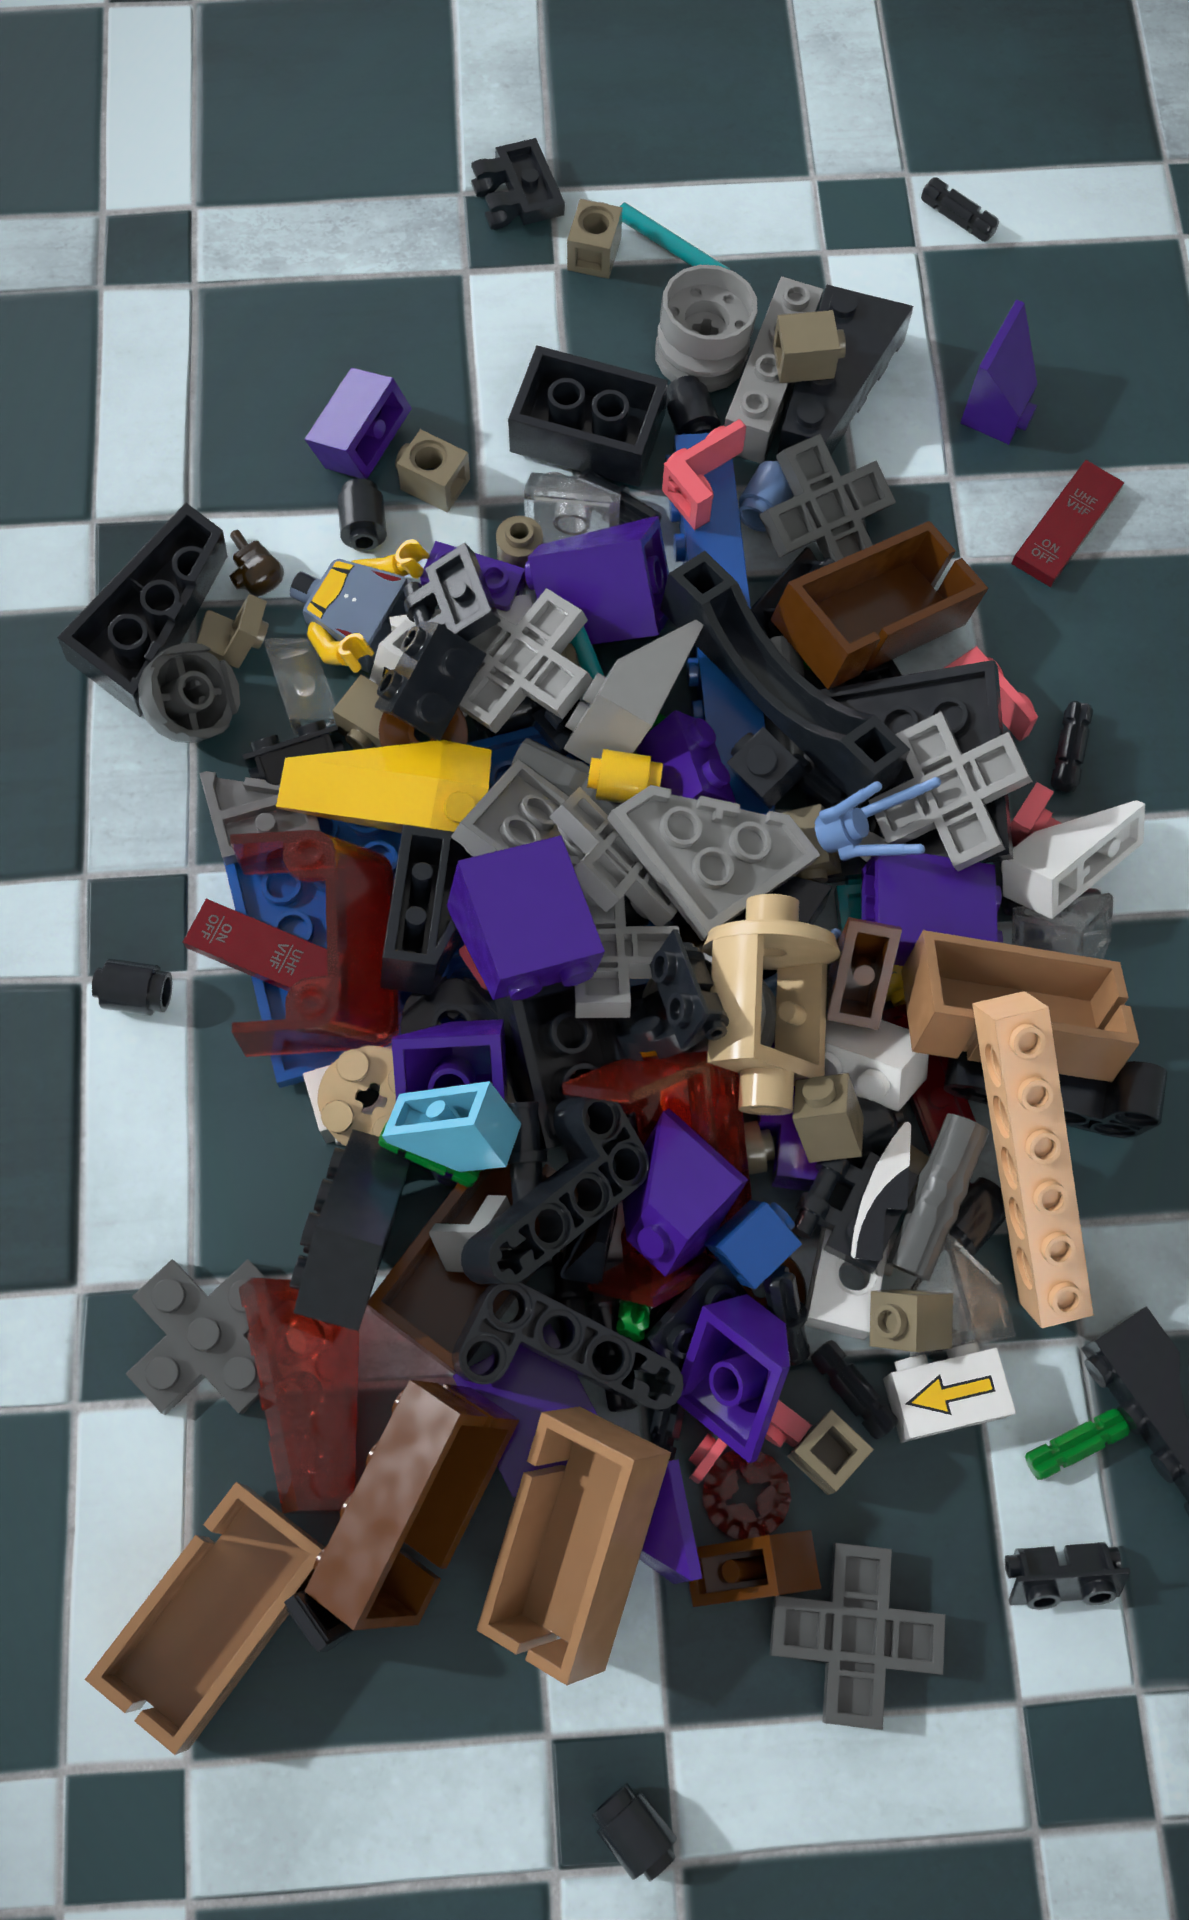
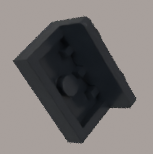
M421 621L418 626L412 627L406 634L401 645L403 654L395 669L388 671L382 678L377 689L379 698L375 708L386 714L393 715L429 738L440 741L487 654L440 623Z
M699 1257L651 1308L649 1327L645 1329L644 1339L636 1343L670 1360L680 1369L684 1364L702 1307L747 1293L725 1264L719 1260L711 1264L702 1257Z

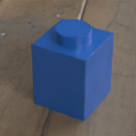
M749 1200L704 1245L717 1260L728 1267L740 1285L756 1289L802 1243L791 1231L795 1227V1223L783 1208L775 1202L769 1205L766 1202Z

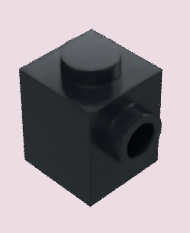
M764 727L755 735L752 732L744 735L732 748L730 754L733 757L727 762L735 776L769 809L805 775L799 761Z

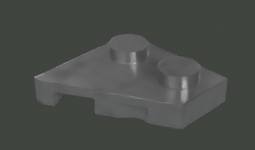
M205 771L199 773L225 865L323 838L317 816L276 809L280 785H273L266 780L245 777L244 782L218 778L216 772Z

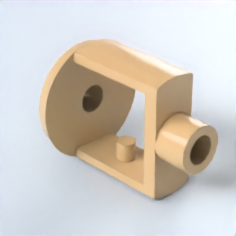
M759 894L747 898L745 920L729 922L712 928L708 932L707 939L702 947L703 953L712 956L711 979L714 985L711 987L710 992L718 994L722 1007L729 1018V1024L726 1027L727 1034L718 1040H708L707 1063L740 1073L739 1111L756 1115H785L793 1112V1095L796 1080L825 1076L827 964L839 959L841 953L836 937L832 932L816 925L799 922L798 899L782 894ZM763 970H777L775 1049L760 1044Z

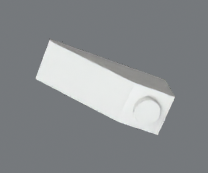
M1138 800L1033 832L1017 846L1013 847V859L1003 860L1001 863L1003 896L1053 919L1143 844L1145 803Z

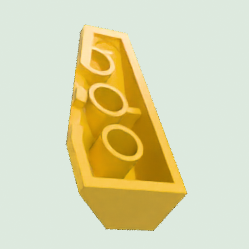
M440 740L285 758L276 809L402 833L403 825L454 832L460 822L489 790L492 750Z

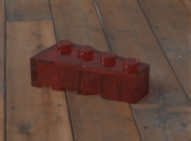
M251 1278L238 1289L242 1307H245L250 1331L247 1335L251 1355L255 1357L260 1382V1389L258 1391L262 1411L265 1410L271 1440L268 1442L282 1514H339L344 1502L355 1490L359 1331L293 1313L299 1290L289 1287L290 1279Z

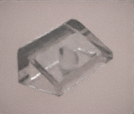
M270 638L264 640L294 736L298 735L296 728L316 721L324 720L326 726L335 724L332 712L335 704L319 656L308 638Z

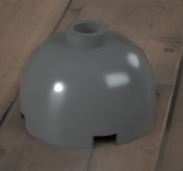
M184 642L163 650L144 668L138 684L139 706L146 721L159 734L174 742L197 743L223 733L229 727L227 725L230 723L232 715L238 712L240 706L239 684L232 667L225 659L219 661L213 654L207 652L211 648L203 644Z

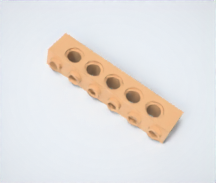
M1025 991L972 1003L1019 1303L1041 1328L1094 1316L1049 1007Z

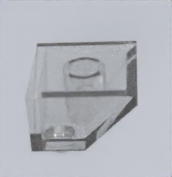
M531 472L524 489L525 516L534 519L541 526L544 544L619 525L621 495L579 477L566 476L559 472H549L546 474Z

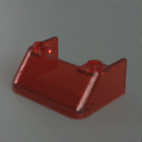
M316 830L230 834V844L244 875L289 872L293 877L301 881H325L328 976L307 977L299 980L290 988L285 1002L286 1019L232 1023V1034L245 1056L347 1051L364 1046L384 1047L390 1044L392 1037L397 1036L400 1029V1005L398 990L380 988L382 958L395 881L389 860L381 853Z
M708 1051L680 1053L663 1059H659L658 1056L643 1057L644 1061L621 1059L562 1083L563 1094L618 1102L625 1114L635 1112L638 1137L643 1146L663 1111L670 1108L742 1173L748 1181L717 1231L749 1200H752L743 1112L738 1110L739 1075L737 1072L707 1063ZM624 1226L621 1233L624 1262L605 1271L603 1280L599 1281V1285L588 1283V1288L590 1292L656 1307L690 1288L717 1259L706 1247L701 1255L665 1277L626 1240Z

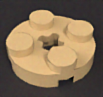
M364 1046L358 1049H351L342 1053L325 1071L318 1089V1107L323 1125L341 1144L347 1146L353 1129L379 1137L386 1122L389 1120L396 1103L391 1049L381 1046ZM371 1084H376L380 1086L379 1094L387 1098V1103L384 1108L375 1107L372 1115L362 1112L363 1103L356 1100L359 1091H368Z

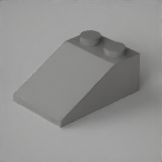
M694 620L617 659L607 677L597 673L583 697V700L587 701L589 705L579 701L565 727L573 732L564 750L588 764L591 763V757L601 759L603 749L633 753L655 722L704 624Z

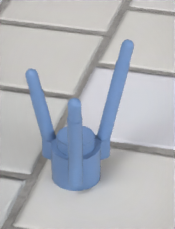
M934 777L865 807L854 808L882 789L880 782H873L839 804L819 812V816L815 820V832L819 844L827 853L839 852L842 861L858 856L923 854L925 847L922 844H859L869 833L868 817L939 787L941 779Z

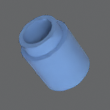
M764 461L760 463L739 498L740 520L753 530L766 531L759 515L767 509L794 497L778 461Z

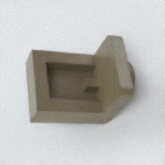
M248 594L234 620L210 610L206 611L196 643L211 648L207 652L213 654L219 661L225 659L229 665L239 669L251 647L259 649L264 641L269 626L268 622L262 620L267 601Z

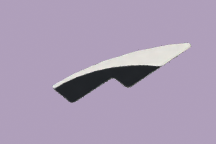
M905 1122L891 1139L876 1164L863 1194L853 1233L851 1256L853 1258L881 1261L884 1252L886 1210L889 1208L906 1210L908 1207L911 1124L909 1122Z

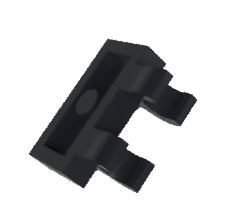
M536 138L495 147V158L479 159L471 163V168L476 177L471 180V185L477 197L485 196L490 211L485 212V217L490 229H501L510 224L517 216H520L523 225L564 216V199ZM503 183L508 188L506 192L496 191Z

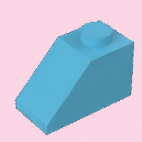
M488 1081L399 1094L382 1137L388 1144L453 1170L466 1172L507 1167L521 1122L493 1084Z

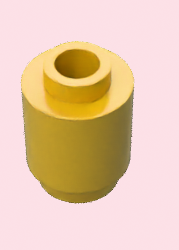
M603 749L601 759L591 757L587 788L597 789L596 800L624 803L650 785L660 787L663 763L651 761V756Z

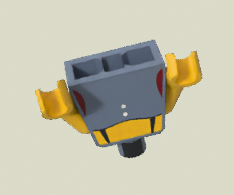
M417 540L405 541L399 546L396 554L383 558L360 559L351 562L336 559L331 562L321 580L303 571H300L294 577L290 587V596L305 603L303 615L308 630L307 637L325 664L349 666L354 673H357L360 669L366 672L370 671L374 664L379 643L392 632L389 617L400 616L405 613L404 601L406 597L404 587L408 584V581L404 576L410 574L413 578H420L424 569L418 562L422 559H428L430 556Z

